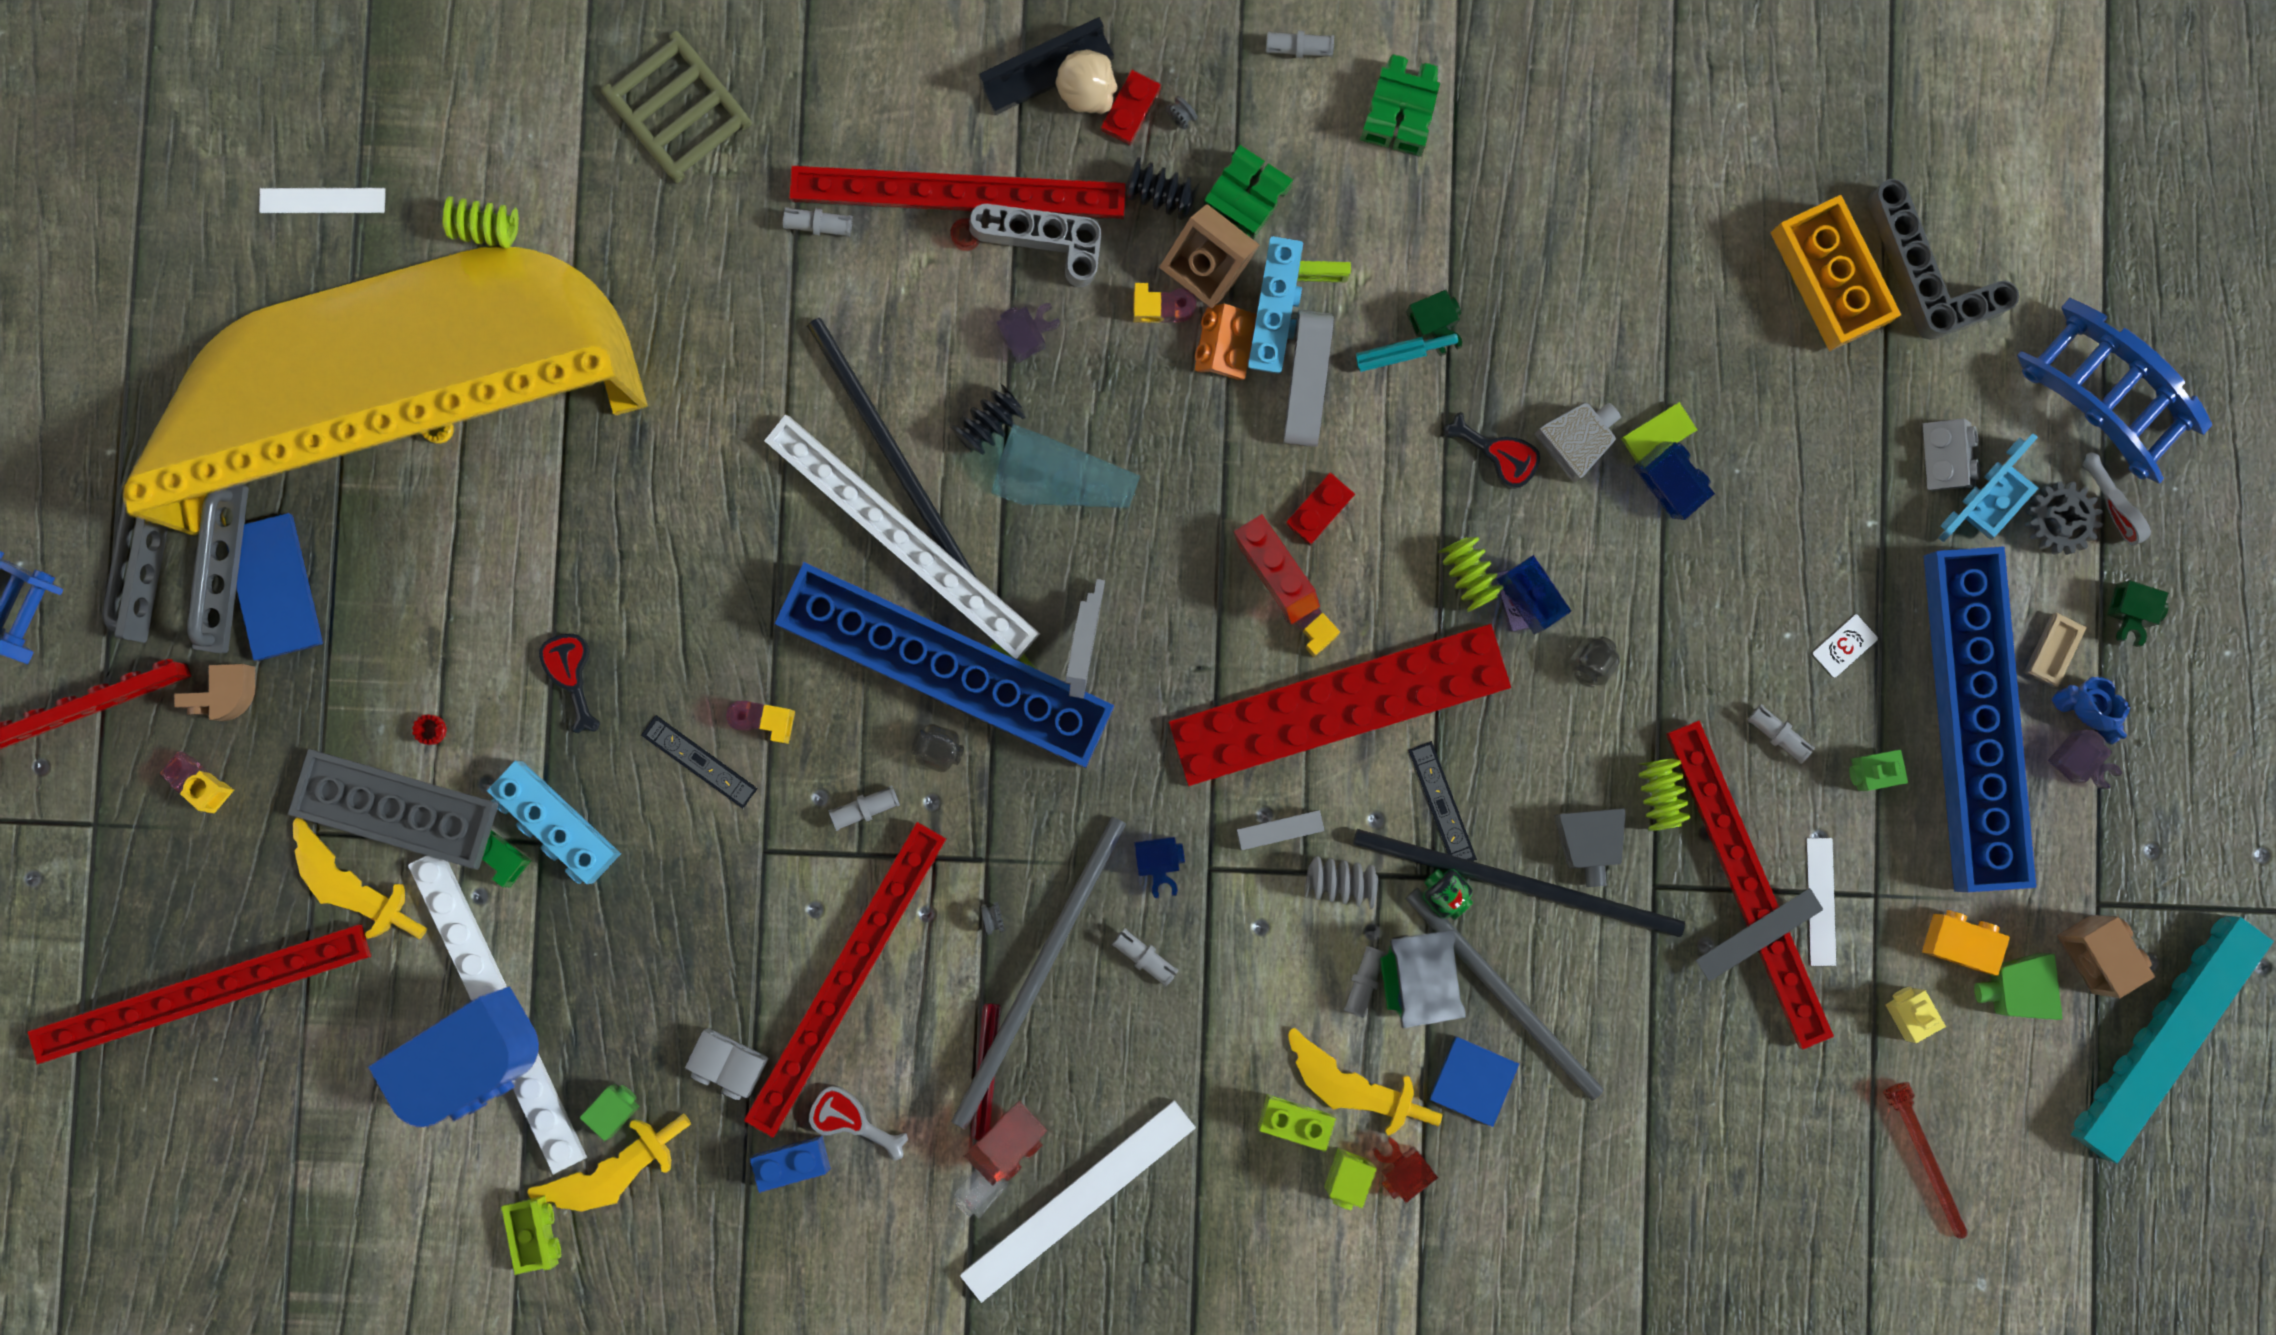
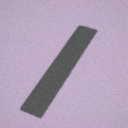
M1809 888L1696 959V962L1708 981H1711L1823 911V907Z

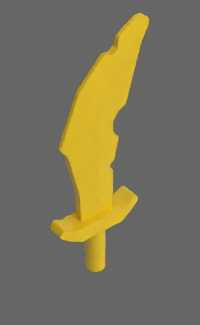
M297 817L294 820L293 839L297 841L298 845L294 852L299 873L320 904L329 903L353 910L374 920L373 927L365 932V936L368 939L380 936L388 931L392 924L419 940L424 936L427 931L425 926L399 912L405 903V888L403 884H395L393 886V893L390 898L369 886L363 887L362 881L352 871L343 872L337 869L335 864L336 856L309 828L305 819Z
M1290 1029L1288 1037L1291 1050L1298 1055L1296 1065L1306 1085L1333 1110L1338 1108L1367 1110L1392 1117L1391 1122L1384 1129L1389 1136L1404 1125L1406 1116L1439 1127L1443 1116L1442 1113L1411 1103L1414 1091L1411 1078L1408 1075L1402 1077L1403 1087L1401 1092L1375 1083L1370 1085L1366 1078L1355 1071L1348 1074L1340 1072L1337 1068L1336 1059L1306 1039L1298 1029Z
M683 1113L659 1132H656L652 1125L634 1119L630 1122V1128L635 1129L640 1138L620 1152L618 1158L611 1157L598 1163V1168L592 1175L577 1172L545 1185L533 1186L528 1189L527 1193L531 1199L545 1196L547 1203L551 1201L555 1203L557 1208L575 1211H586L616 1204L620 1195L638 1173L654 1159H657L661 1164V1172L665 1173L671 1170V1154L665 1143L690 1126L691 1122Z

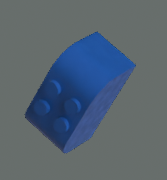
M509 986L476 998L376 1061L368 1068L394 1113L409 1125L427 1127L450 1117L455 1122L467 1114L470 1115L488 1104L489 1100L495 1097L498 1098L515 1088L513 1081L527 1073L534 1065L538 1055L539 1042L533 1025Z

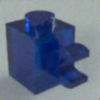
M1175 837L1134 842L1138 875L1153 876L1152 894L1154 898H1159L1158 888L1163 883L1171 886L1172 896H1177V884L1166 873L1180 871L1179 864L1185 863L1183 843L1176 844Z

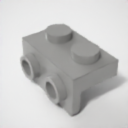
M1965 418L1923 423L1927 490L1936 491L1963 487L1973 489L1976 486L1975 480H1979L1981 475L1978 459L1974 460L1973 447L1978 445L1976 427L1971 426V422Z

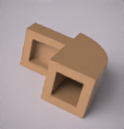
M245 664L209 665V693L175 694V707L187 709V715H209V720L223 722L239 717L248 709L254 698L255 666Z

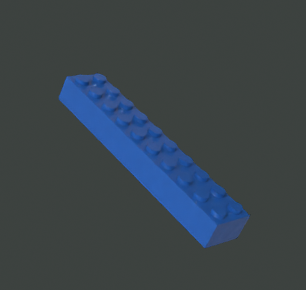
M2005 546L1935 551L1924 555V567L1954 892L2037 888Z
M803 562L774 623L784 630L1085 769L1114 710L1113 704L1085 692L1084 698L1069 696L1070 684Z

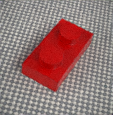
M1131 70L1101 126V131L1131 146L1161 89V84Z
M1330 472L1285 524L1311 546L1355 496V493Z

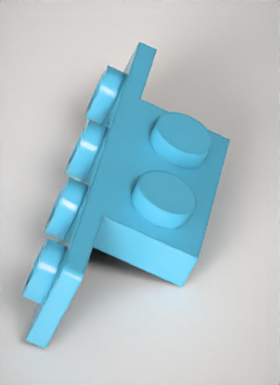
M1274 236L1270 238L1248 364L1250 369L1280 374L1282 371L1287 339L1293 340L1297 320L1291 319L1293 306L1299 307L1302 287L1296 286L1303 249L1302 241Z
M2032 433L2026 441L2019 437L2006 453L2011 456L2004 465L1997 462L1984 476L1989 481L1984 488L1980 490L1975 486L1962 501L1967 505L1966 508L1959 515L1953 511L1940 525L1945 531L1940 535L1939 540L1944 542L1965 519L1990 540L2002 530L2038 489L2036 485L2012 467L2038 438L2035 434Z

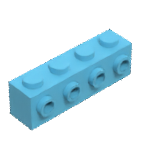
M514 761L487 790L494 797L491 801L499 803L497 809L505 815L510 812L518 820L515 824L518 829L530 838L534 835L543 843L540 847L541 850L554 861L559 858L568 867L565 872L578 884L582 882L594 884L621 855L607 839L522 761Z

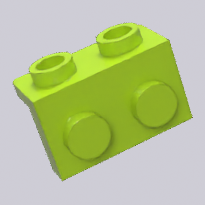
M541 1196L501 1206L514 1274L517 1275L539 1269L549 1270L559 1264L558 1259L561 1258V1246L558 1238L553 1237L551 1224H554V1211L550 1203L547 1204L546 1197Z

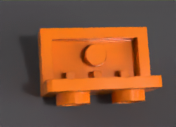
M1225 303L1215 305L1213 308L1208 306L1201 320L1202 332L1200 343L1195 351V371L1200 373L1213 372L1235 380H1244L1257 314Z

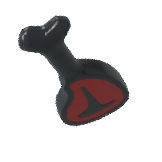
M1463 412L1455 414L1453 422L1446 424L1443 428L1445 437H1460L1480 449L1484 456L1494 464L1497 478L1507 488L1519 489L1533 478L1539 467L1540 452L1534 445L1515 437L1488 439L1467 426Z
M570 633L561 634L545 641L539 649L540 662L548 677L570 694L576 713V720L571 727V731L580 733L587 729L595 732L600 726V721L590 714L583 692L584 681L582 671L589 659V645L580 635Z

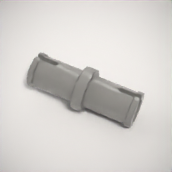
M1268 31L1266 53L1296 54V58H1303V55L1329 56L1333 58L1334 35H1306L1305 31H1298V34Z
M785 207L783 229L811 231L816 236H820L821 233L850 237L852 215L823 213V209L818 208L815 211Z
M1762 704L1747 719L1749 723L1751 722L1771 739L1769 742L1772 745H1779L1800 764L1815 749L1813 745H1810L1791 729L1792 725L1790 723H1783Z
M891 785L866 797L863 794L856 797V801L833 810L831 809L829 814L836 831L863 819L866 822L870 821L873 815L896 806L898 807L900 804Z
M1126 928L1115 938L1116 940L1112 943L1113 947H1116L1135 962L1134 967L1138 970L1143 968L1161 982L1164 987L1175 977L1174 975L1178 972L1176 967H1173L1155 953V947L1151 944L1146 946L1128 932Z
M1366 946L1357 975L1353 974L1351 981L1354 984L1344 1011L1362 1018L1365 1017V1011L1373 989L1377 990L1379 985L1376 980L1381 969L1380 958L1384 957L1387 953Z

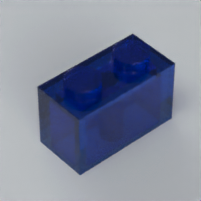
M1662 441L1634 465L1633 469L1672 519L1686 520L1715 493L1709 486L1711 484L1709 477L1701 469H1696L1689 460L1691 458L1689 451L1681 443Z
M1534 555L1496 579L1500 585H1503L1504 592L1534 635L1547 629L1572 612Z

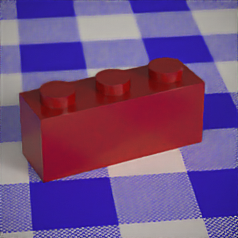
M1263 514L1233 531L1239 549L1291 625L1320 607L1314 587Z

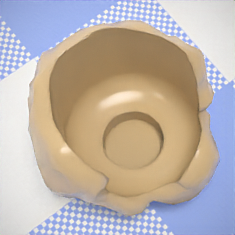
M1091 50L1075 51L1068 55L1059 67L1056 86L1061 98L1069 108L1079 113L1103 114L1111 109L1113 103L1112 95L1117 90V84L1111 69V62L1106 55Z

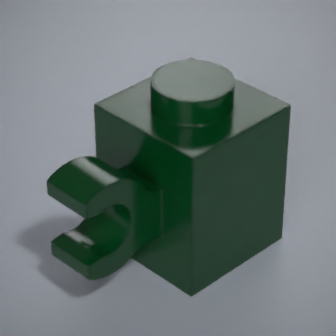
M1447 289L1408 306L1406 314L1417 338L1423 337L1425 340L1430 337L1435 339L1457 334L1458 343L1455 344L1457 350L1462 347L1463 342L1460 335L1449 330L1458 324L1461 309L1457 299L1454 296L1450 297ZM1445 347L1436 348L1440 356L1446 354Z
M2132 580L2117 583L2107 616L2123 620L2121 627L2116 633V641H2126L2127 635L2131 631L2135 635L2133 646H2143L2147 640V633L2144 628L2159 625L2167 615L2169 605L2166 601L2169 592Z

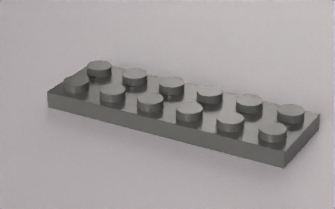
M308 749L288 815L479 870L499 803Z

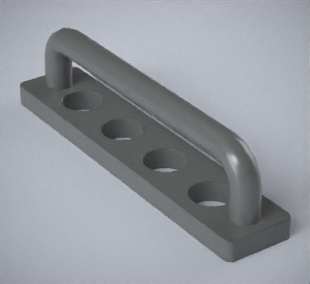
M238 484L207 493L203 501L187 624L188 637L193 643L192 647L195 650L214 653H227L229 650L249 490L248 486ZM229 508L232 511L233 520L226 527L221 522V513L224 509ZM222 541L229 548L228 556L224 560H221L216 552L217 546ZM217 575H220L225 583L223 591L219 594L212 587L213 579ZM212 609H216L220 614V622L216 627H212L208 621V615Z
M123 500L102 618L105 626L115 632L116 638L145 643L149 633L168 527L137 517L117 618L135 516L128 514L125 500ZM151 532L153 540L151 546L148 548L146 545L147 535ZM145 566L146 577L143 581H141L140 571L141 568ZM139 599L140 609L135 615L133 607L135 601Z

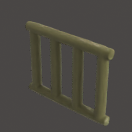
M674 31L669 36L670 42L614 86L610 84L605 85L601 89V93L667 175L677 184L684 179L685 175L683 173L738 129L742 128L745 130L753 122L686 39L678 31ZM679 52L690 67L635 111H632L622 96ZM700 77L711 92L656 136H653L642 122ZM721 103L732 117L674 162L663 147L717 104Z

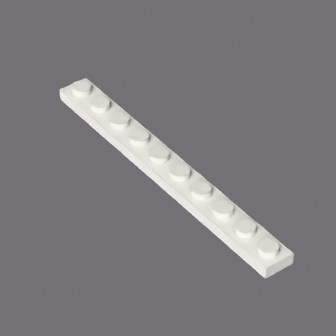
M785 415L764 440L1016 660L1020 659L1040 635L1037 630L790 416Z
M427 855L408 864L471 1001L488 993L506 988L505 981L448 861ZM538 1054L531 1069L513 1081L515 1086L513 1090L552 1173L555 1174L587 1158Z

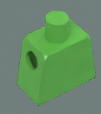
M2035 953L2003 962L1998 976L1990 975L1991 981L1979 982L1974 985L1977 1002H1994L1996 1014L2012 1017L2063 1019L2055 954Z

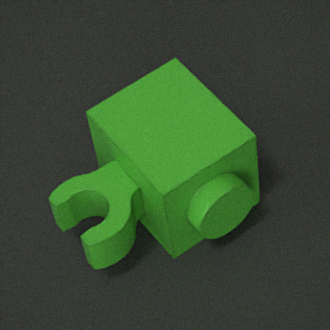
M1901 750L1851 758L1852 766L1849 768V774L1853 785H1857L1858 791H1870L1908 783Z

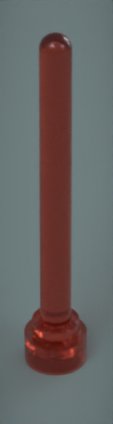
M1901 1082L1888 1087L1883 1091L1888 1105L1893 1106L1895 1111L1900 1112L1955 1237L1958 1239L1966 1238L1968 1230L1912 1107L1915 1094L1910 1083Z

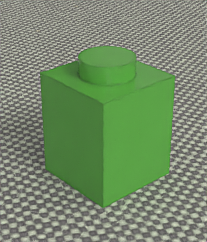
M613 1084L606 1088L583 1113L580 1119L600 1138L606 1141L615 1135L640 1106L634 1102L637 1098L630 1089L624 1085L618 1087L616 1084Z

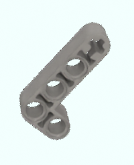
M981 204L972 211L969 228L972 236L977 240L1067 253L1065 265L1067 281L1075 287H1085L1093 281L1098 267L1101 228L1094 219L993 204ZM982 217L989 218L988 228L981 227ZM1000 219H1005L1002 229L1003 232L998 231L1000 226ZM1014 221H1021L1026 225L1027 231L1017 234L1010 229L1009 225ZM1048 225L1055 226L1059 229L1060 236L1049 238L1044 234L1043 228ZM1080 230H1087L1092 234L1093 241L1083 243L1077 238L1076 233ZM1078 262L1085 263L1090 273L1085 276L1077 275L1072 266Z
M1298 309L1295 349L1284 430L1285 444L1318 446L1334 316L1332 313Z

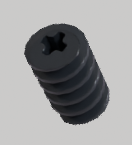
M1138 157L1126 185L1129 200L1133 201L1141 194V204L1145 206L1153 198L1154 210H1159L1166 203V214L1171 215L1178 208V219L1183 220L1191 210L1200 182L1194 189L1191 188V177H1187L1180 184L1178 183L1179 173L1176 171L1167 179L1165 167H1162L1157 174H1154L1153 162H1150L1145 169H1141V158Z
M1002 384L1000 385L1003 394L997 390L990 392L993 403L985 398L980 400L983 411L975 407L970 409L973 420L965 416L960 418L963 429L955 425L950 426L956 437L971 453L975 450L984 455L983 442L994 446L993 433L1001 437L1006 436L1002 425L1006 424L1014 429L1016 427L1012 418L1014 415L1023 420L1026 418L1022 406Z

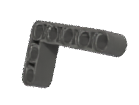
M1888 179L1870 194L1868 204L1920 336L1929 340L1938 339L1996 318L2016 306L2019 301V291L2014 284L2008 281H1999L1950 299L1906 185L1898 179ZM1883 192H1888L1892 195L1893 204H1889L1884 200ZM1895 222L1904 226L1905 235H1901L1896 231ZM1907 253L1913 254L1916 257L1917 266H1913L1908 262ZM1919 284H1923L1929 289V297H1925L1920 293ZM1994 293L2001 295L2003 306L1998 305L1994 301ZM1962 304L1970 306L1973 313L1972 317L1964 314ZM1931 315L1939 317L1942 324L1941 329L1936 328L1932 324Z

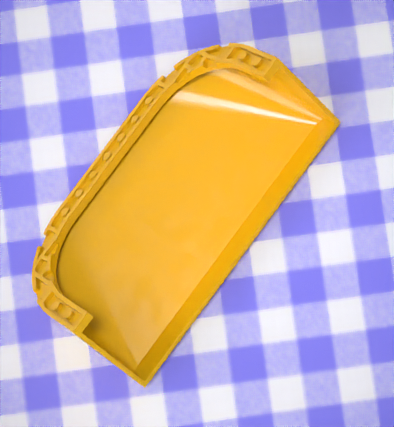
M482 247L275 304L254 311L230 324L208 342L188 368L124 486L123 496L128 514L195 536L199 534L204 498L207 493L600 381L605 383L612 412L615 416L648 407L625 327L607 297L590 279L566 262L542 252L520 247ZM222 512V513H221V522H222V524H223L224 526H226L225 520H224V516H223V512Z

